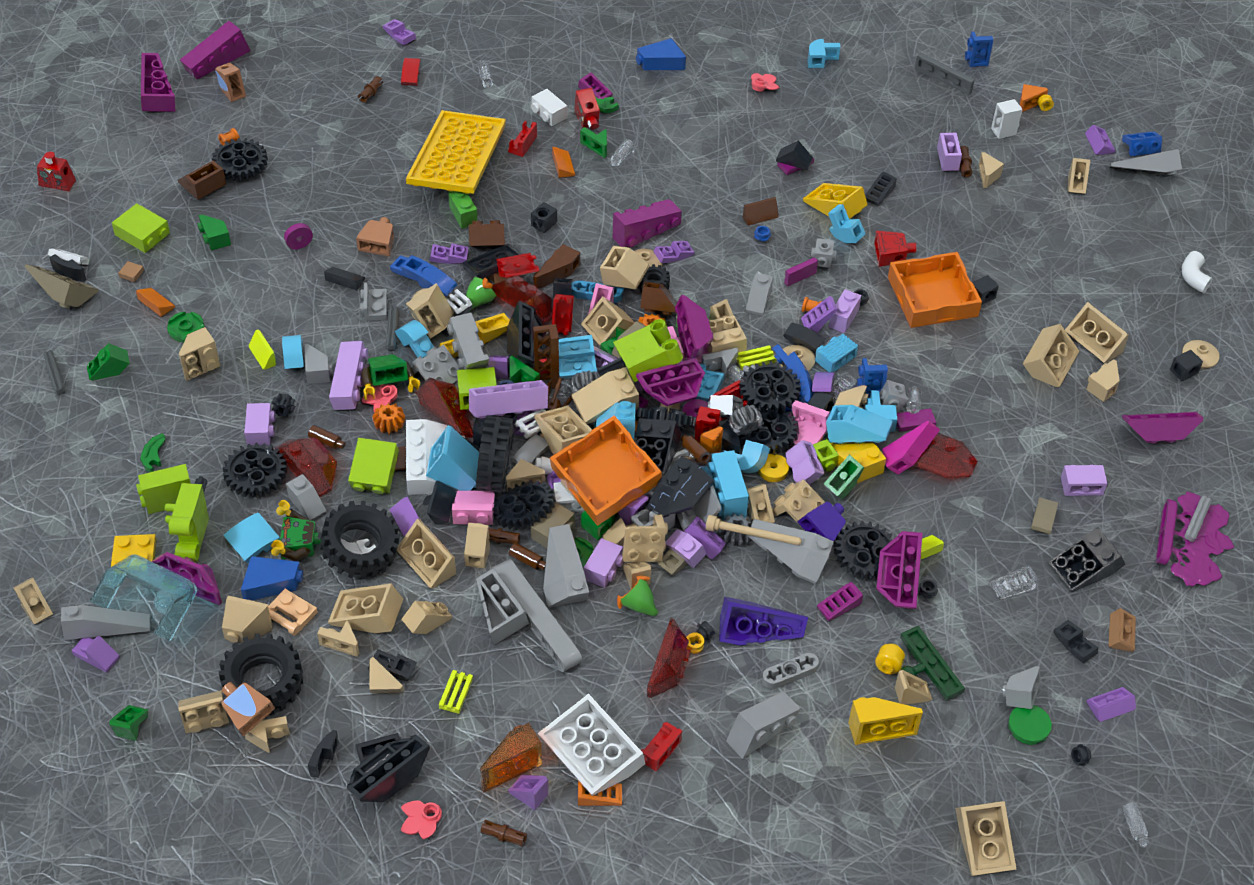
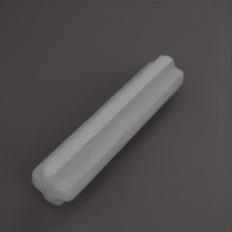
M1205 495L1201 497L1184 537L1186 540L1193 542L1196 539L1212 502L1211 498Z

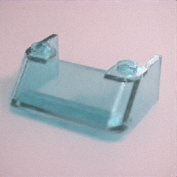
M136 554L128 556L107 569L89 602L102 608H108L125 577L130 578L158 592L154 599V607L163 616L154 634L171 641L196 595L197 587L195 583Z

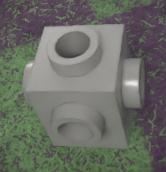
M817 238L816 248H812L811 258L815 257L818 260L817 266L831 268V262L835 261L836 251L833 250V240Z
M887 380L879 393L881 405H896V412L899 413L902 406H905L907 403L905 386Z

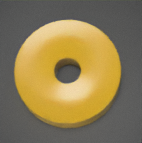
M768 454L764 466L758 470L760 477L768 482L784 480L789 472L787 459L779 454Z

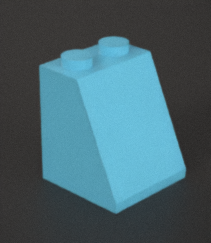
M448 425L431 447L426 476L455 489L471 491L473 487L476 488L479 452L452 426Z

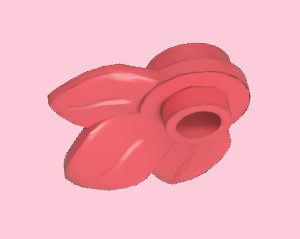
M759 73L751 75L752 89L762 92L765 88L769 90L780 88L775 84L776 77L774 75L764 74L762 76Z
M392 384L372 385L371 387L375 389V399L373 400V395L368 394L367 400L363 396L361 402L374 405L373 410L375 411V408H380L381 404L385 406L388 402L395 401L398 396V390Z
M418 800L402 805L401 809L408 818L403 823L401 831L409 835L419 833L422 839L432 836L436 831V823L442 817L440 806L432 802L424 804ZM429 813L435 814L434 816H427Z

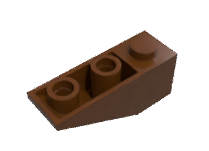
M562 244L558 250L556 249L553 252L551 258L544 262L543 267L538 272H535L533 276L534 289L537 290L552 284L554 278L571 276L580 266V252Z

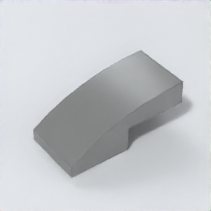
M535 434L518 450L512 462L517 464L520 459H523L535 465L536 457L539 458L550 447L544 438Z

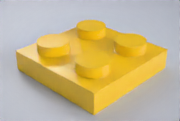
M156 535L114 536L111 572H148L146 565L155 558Z

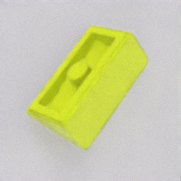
M257 329L249 343V349L262 369L266 370L276 366L275 354L260 330Z
M933 535L923 538L921 560L943 551L944 542Z

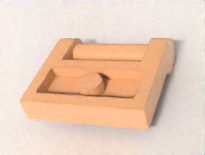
M284 589L268 605L271 619L288 629V632L293 636L297 635L318 613L315 606L287 589ZM278 610L282 612L283 614L295 620L296 622L292 623L288 619L276 613V611Z

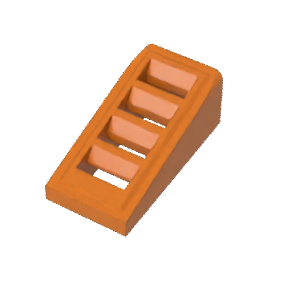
M578 781V806H622V784L617 783L605 789L607 790V797H602V791L598 793V796H592L590 793L589 795L585 794L586 788ZM611 790H616V798H611Z

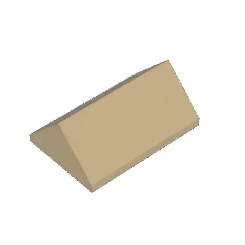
M1089 302L1085 304L1065 329L1069 335L1104 363L1123 353L1129 336L1128 333Z
M416 519L398 545L397 551L429 588L433 589L456 575L455 557L420 519Z

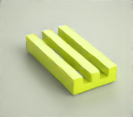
M769 345L739 352L737 363L741 371H743L744 366L751 367L752 364L762 366V362L766 365L770 361L776 363V358L773 356L774 353Z
M453 670L440 700L439 709L459 714L473 681V675L469 674L466 676L463 672L459 674L456 670ZM456 679H458V680H457V683H456V685H455V688H454V690H453V693H452V695H451V698H450V700H449V703H448V705H446V702H447V700H448V697H449V695H450V692H451V690H452V687H453V685H454V682H455ZM462 681H466L456 707H452Z

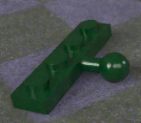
M919 625L901 633L900 639L919 663L914 667L904 666L901 670L914 676L925 671L946 701L964 693L965 687Z

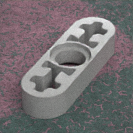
M805 653L769 667L763 672L762 683L768 689H776L811 675L817 671L819 659L815 654ZM792 667L796 670V673L792 675L787 674L785 669ZM768 676H771L772 678L776 677L775 681H773L771 678L768 679Z

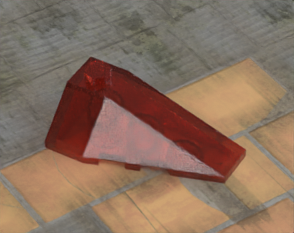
M429 377L416 391L419 403L447 426H452L461 436L473 438L470 421L465 418L467 411L466 409L460 410L459 391L456 386Z

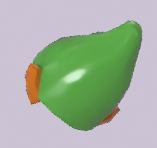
M474 277L468 286L466 297L470 299L472 309L479 307V305L490 303L497 297L491 289L493 285L488 283L486 277L484 279Z
M637 576L638 581L635 586L624 596H617L618 608L620 609L622 606H625L639 613L657 616L659 612L654 604L651 588L647 583L650 577Z

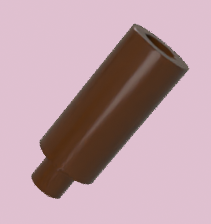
M316 425L311 426L308 431L309 438L333 449H343L346 443L341 441L340 436Z
M682 436V446L698 462L705 464L710 460L711 454L694 437Z
M517 543L511 546L509 556L535 570L539 568L545 570L546 562L543 561L544 558Z

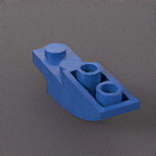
M400 255L390 266L392 272L417 281L422 288H430L437 283L446 297L457 286V283L444 272L413 255L409 258Z
M777 344L772 348L776 352L774 357L780 364L785 363L787 366L786 370L792 369V374H797V379L800 380L801 396L799 399L802 403L808 404L815 393L812 392L813 382L808 370L794 351L787 355L780 345Z

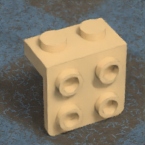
M803 479L795 484L793 482L784 489L785 494L779 496L774 501L775 506L772 508L775 516L786 511L797 522L807 513L825 503V501Z
M654 515L653 526H628L625 528L622 553L624 562H662L663 551L666 549L665 535L668 533V525L664 523L662 515Z

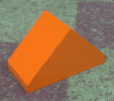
M1023 84L1019 103L1022 112L1038 106V99L1043 95H1047L1048 89Z

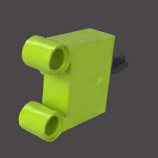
M657 319L650 325L613 342L620 358L598 368L597 372L601 377L607 372L626 367L632 380L636 382L638 381L637 373L677 364L683 359V354L678 342L675 339H670L671 335L665 321Z
M202 476L195 480V484H181L176 504H165V511L173 512L172 515L165 517V522L169 524V534L178 535L179 543L176 544L175 554L181 557H188L194 562H197L199 559L201 545L209 521L204 497L207 479Z

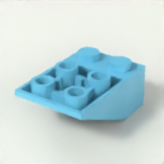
M834 405L826 421L829 442L844 444L846 442L863 443L865 441L880 443L886 441L893 424L889 419L854 405Z

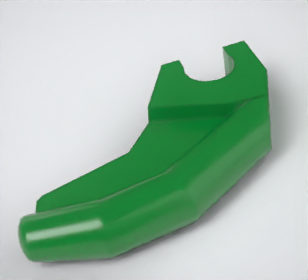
M595 97L600 112L611 113L619 109V104L615 103L613 97L604 99Z
M163 433L152 437L144 445L140 461L148 472H154L152 465L162 466L158 450L165 442V435Z

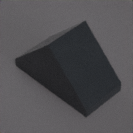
M799 140L781 148L776 158V162L804 170L809 169L813 160L812 155Z
M728 419L721 426L723 428L721 450L734 451L739 454V437L731 429Z

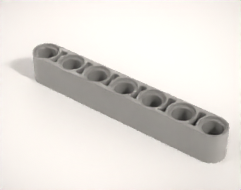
M508 559L492 567L491 569L494 568L524 609L529 622L528 626L561 671L564 672L580 664L582 656L579 650L514 562Z

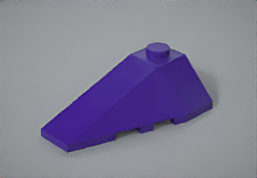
M724 597L720 614L719 641L746 645L747 643H762L769 640L804 637L808 617L745 600Z

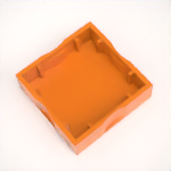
M958 252L934 255L922 259L890 262L888 279L910 328L979 317L982 301L974 284L967 276L966 268Z
M615 415L591 430L584 438L571 443L550 457L552 470L597 526L656 487L658 481L662 478L660 469L646 452L636 445L631 434Z

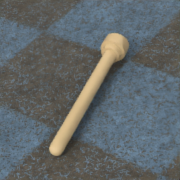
M708 515L706 530L712 532L722 529L794 545H800L802 542L799 537L723 522L714 515Z

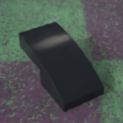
M56 254L49 257L52 268L56 273L72 278L75 281L85 282L87 280L83 267L73 259L65 262Z
M791 323L783 334L794 345L801 343L813 353H816L818 347L826 339L817 332L796 323Z
M1067 620L1053 630V633L1066 649L1082 663L1098 654V647L1083 637V630L1071 621Z
M377 649L374 658L395 679L408 681L417 664L416 661L403 655L397 654L395 657Z
M336 730L329 732L314 750L308 763L311 777L319 778L324 759H334L339 743Z

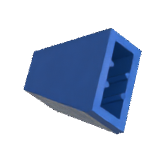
M670 38L637 48L636 62L643 70H685L686 56L673 39Z
M251 556L241 587L243 599L253 601L278 595L284 589L290 592L295 591L299 582L301 583L303 580V570L300 569V564L296 561Z

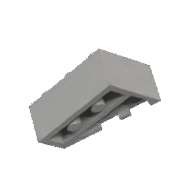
M472 313L451 317L449 324H447V330L449 335L453 336L452 347L459 356V359H457L459 369L486 368L489 357L488 354L484 355L482 349L484 344L479 339L478 328Z
M494 568L476 579L489 633L494 645L529 624L524 609Z
M783 691L740 712L726 742L744 759L784 729L794 725L798 719L797 715L800 708Z

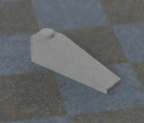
M1179 149L1108 163L1109 167L1160 173L1167 172V175L1178 173L1177 170L1182 169Z
M754 519L751 525L752 528L801 538V544L794 545L748 535L751 540L765 551H770L777 557V561L781 564L784 562L792 569L791 572L797 577L816 584L829 557L834 541L816 533Z
M569 524L549 528L543 585L547 608L588 599L589 590Z
M85 605L61 607V625L64 640L150 631V614Z

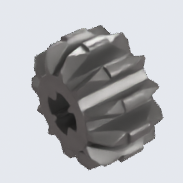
M589 370L572 376L571 390L573 394L600 377L596 371L591 372Z
M754 405L740 407V409L734 410V413L730 415V427L737 435H746L757 430V427L762 425V415Z
M733 513L732 517L726 516L723 521L747 527L752 525L749 517L743 518L742 513L740 516H736ZM722 529L720 532L725 542H731L732 546L736 543L741 547L742 543L748 544L750 540L746 534Z

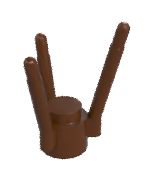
M562 378L558 379L553 396L550 399L551 382H547L548 408H544L546 411L568 406L573 400L571 395L561 406L560 400L556 398Z

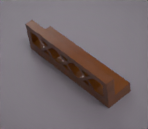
M556 324L533 327L534 370L538 373L543 369L549 371V373L540 374V380H550L552 389H555L559 379V337ZM548 332L543 338L538 335V333ZM543 344L548 346L544 350H541L539 348ZM543 357L548 358L544 363L539 361Z

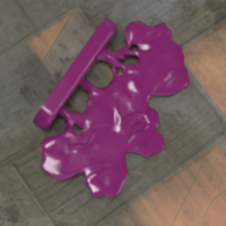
M1188 491L1185 495L1178 497V502L1183 508L1182 513L1177 514L1178 504L1176 501L1167 499L1164 504L1155 562L1166 565L1169 562L1171 553H1174L1178 562L1171 566L1172 573L1182 578L1186 586H1195L1196 584L1205 586L1210 584L1211 581H1217L1222 578L1219 567L1210 559L1209 554L1219 555L1223 553L1224 549L1234 548L1229 536L1224 535L1218 530L1227 525L1229 513L1220 504L1210 505L1196 539L1193 542L1186 540L1184 537L1201 499L1200 495ZM1176 518L1185 523L1180 532L1175 530ZM1174 535L1185 539V546L1183 548L1177 549L1172 546ZM1180 553L1186 555L1190 562H1185L1182 559L1183 555H1180Z

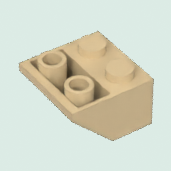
M613 246L600 267L603 285L637 289L649 268V264L632 249Z
M437 283L406 303L414 318L427 329L429 333L426 335L430 339L446 329L450 318L454 314L453 309Z
M734 315L709 321L711 332H713V340L707 347L708 353L737 348L738 353L746 351L747 338Z
M205 327L187 335L179 352L186 381L220 366L215 340Z
M222 690L178 702L179 713L186 733H196L202 729L220 727L223 724L229 723L227 712L221 704L224 700Z

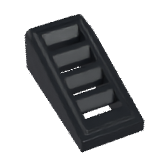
M883 171L865 194L866 200L879 206L896 187L897 178Z

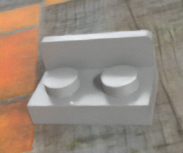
M364 283V289L361 290V300H364V303H360L361 314L364 313L365 321L387 320V289H368V283Z

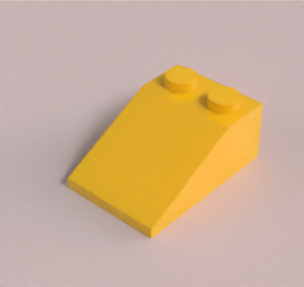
M823 183L803 198V202L828 217V213L839 204L844 205L849 219L867 206L864 189L861 186Z
M871 441L863 443L846 442L844 444L830 443L839 455L837 468L849 454L864 467L857 483L884 472L886 458L877 445Z
M861 697L853 700L848 724L855 745L912 736L918 733L923 711L921 708L876 697Z

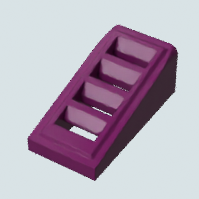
M592 72L579 80L578 87L581 90L592 87L594 95L598 99H604L613 95Z
M850 582L820 602L817 608L828 621H831L862 604L863 594L853 582ZM828 605L834 610L833 612L829 610Z

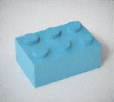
M727 451L711 454V462H708L714 480L713 487L721 504V510L717 516H721L722 521H724L726 516L732 517L733 513L736 516H740L742 513L743 518H745L749 496L735 452Z

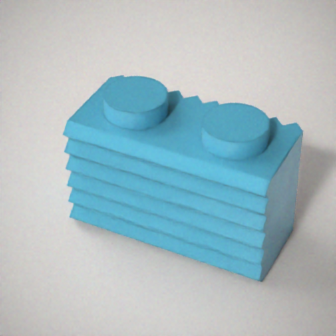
M844 333L838 337L834 336L828 344L818 347L815 361L828 372H835L838 368L840 369V367L856 357L858 345L850 340V338H847Z

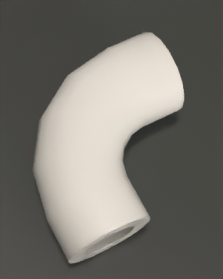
M1192 251L1182 264V276L1188 285L1201 293H1205L1212 282V277L1200 271L1201 266L1205 263L1204 256L1197 251Z

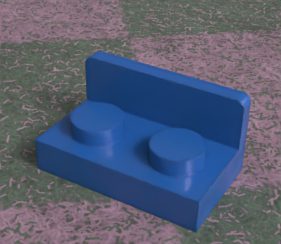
M971 32L970 38L967 40L968 51H965V60L968 61L970 67L989 66L993 37H976L975 32Z
M1154 131L1122 135V142L1129 146L1130 156L1161 152L1162 136Z
M862 358V365L858 367L860 378H857L856 386H867L866 394H868V397L871 396V390L879 391L880 393V390L886 383L887 365H868L867 358Z

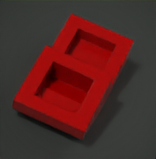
M404 58L401 85L418 86L421 59Z

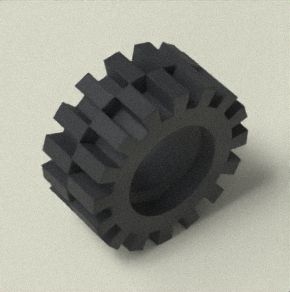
M652 264V267L649 266L638 285V289L642 293L644 283L651 282L648 280L656 279L659 281L652 283L663 284L668 290L670 286L669 271H666L665 267L661 269V265L655 267V264Z

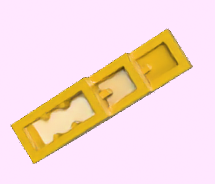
M501 313L476 321L479 339L483 341V344H486L507 331L510 319L505 313ZM453 339L440 343V346L444 344L453 358L458 357V353L454 352L452 347Z

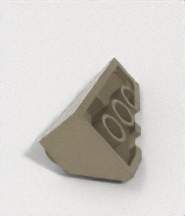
M25 264L28 272L53 300L59 302L61 307H79L98 292L97 288L83 282L73 281L72 278L58 275L56 272L39 266Z

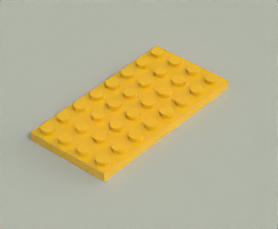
M442 110L406 177V184L474 194L506 126V119Z

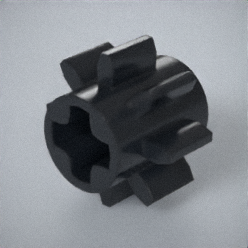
M279 393L277 398L274 397L271 402L273 404L272 411H275L278 416L288 417L289 413H293L296 407L293 405L295 399H292L289 394Z

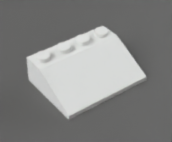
M426 419L406 420V482L408 495L429 494L433 492L436 480L426 476L430 450L448 425ZM453 427L462 437L465 438L464 429Z
M589 694L538 733L540 738L592 796L629 778L645 765L642 751Z

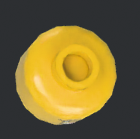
M885 644L879 649L875 664L885 674H896L903 666L905 653L896 644Z

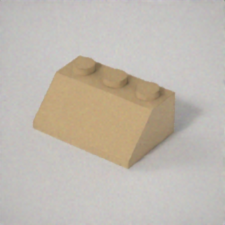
M1054 325L1042 329L1023 365L1033 378L1052 386L1060 387L1079 350L1062 325Z

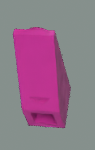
M926 421L882 449L883 455L886 458V467L896 474H900L913 466L940 429L930 421Z

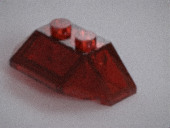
M514 276L493 284L491 287L497 297L513 307H516L518 301L535 307L536 314L542 324L552 320V297L537 289L536 286L529 284L523 278Z
M938 433L915 462L914 466L944 478H959L963 476L971 477L978 461L963 442Z
M317 437L290 439L275 447V450L279 449L280 454L284 455L287 466L295 476L298 477L303 474L314 486L319 497L332 490L337 461Z
M673 618L669 620L647 685V697L649 698L676 687L679 678L683 679L686 670L684 663L685 661L689 662L690 659L689 640Z

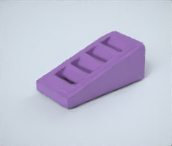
M829 296L801 318L803 325L818 332L837 311L833 297Z

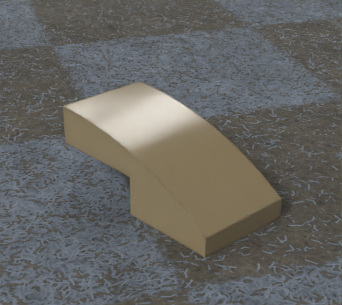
M1039 497L1031 529L1050 534L1058 502Z
M671 548L662 557V562L657 563L672 576L688 565Z

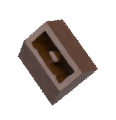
M211 161L178 179V183L197 200L226 185L224 170L215 161Z
M490 220V224H483V221H472V225H469V246L505 245L504 224H500V220Z
M644 283L640 308L650 313H654L655 310L662 311V314L673 315V312L676 313L675 306L677 301L663 284Z

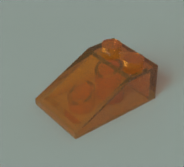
M530 723L516 726L510 731L480 767L481 786L484 793L542 765L541 741Z

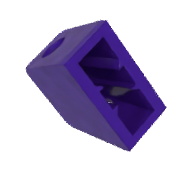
M827 501L807 513L797 522L805 531L816 533L834 541L846 523L845 519L841 516L844 512V507L839 503L832 505Z

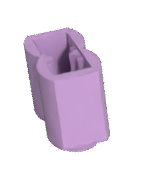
M802 440L786 452V462L792 468L793 479L796 483L804 479L810 485L824 475L823 467L817 458L816 450L811 442Z

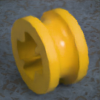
M1043 95L1038 99V105L1042 111H1048L1053 108L1054 102L1050 95Z
M699 633L689 634L686 637L685 643L687 651L692 654L700 653L704 648V637Z

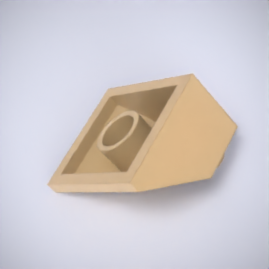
M602 296L581 325L600 345L616 337V327L627 330L635 322L626 312Z
M232 596L227 597L222 624L226 640L233 643H243V638L246 636L251 640L255 639V634L260 633V636L272 631L273 625L268 604Z

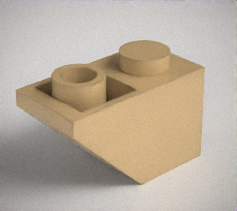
M1113 359L1108 364L1105 363L1097 373L1093 372L1088 378L1089 383L1086 390L1103 402L1116 393L1120 381L1117 361Z
M862 385L840 392L835 405H854L862 408V404L866 405L868 394H866L867 386Z
M468 523L464 552L465 566L485 569L490 551L489 526L481 523Z
M414 601L401 620L412 633L427 634L451 620L453 616L448 612L447 606L441 602Z

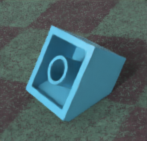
M629 401L616 402L597 418L596 427L615 415L634 440L635 403Z

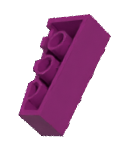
M228 21L182 57L180 61L184 69L197 80L214 71L215 68L227 64L251 50L241 30Z
M142 53V111L176 112L175 95L168 82L159 54Z
M668 199L652 203L649 207L645 205L639 206L637 210L627 209L621 214L615 212L613 213V239L621 247H634L681 224L682 211Z

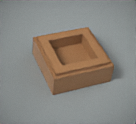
M127 261L118 274L120 278L135 282L143 273L144 268L141 265Z

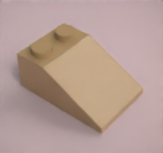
M625 367L607 372L572 394V399L586 424L596 422L597 418L616 402L629 401L635 403V410L639 407V393Z
M569 406L534 414V418L554 455L571 443L584 438L592 430Z
M392 583L341 590L328 623L332 626L343 627L345 622L348 621L351 629L370 633L390 632L394 627L403 598Z
M1005 801L955 808L959 832L971 876L1016 870Z

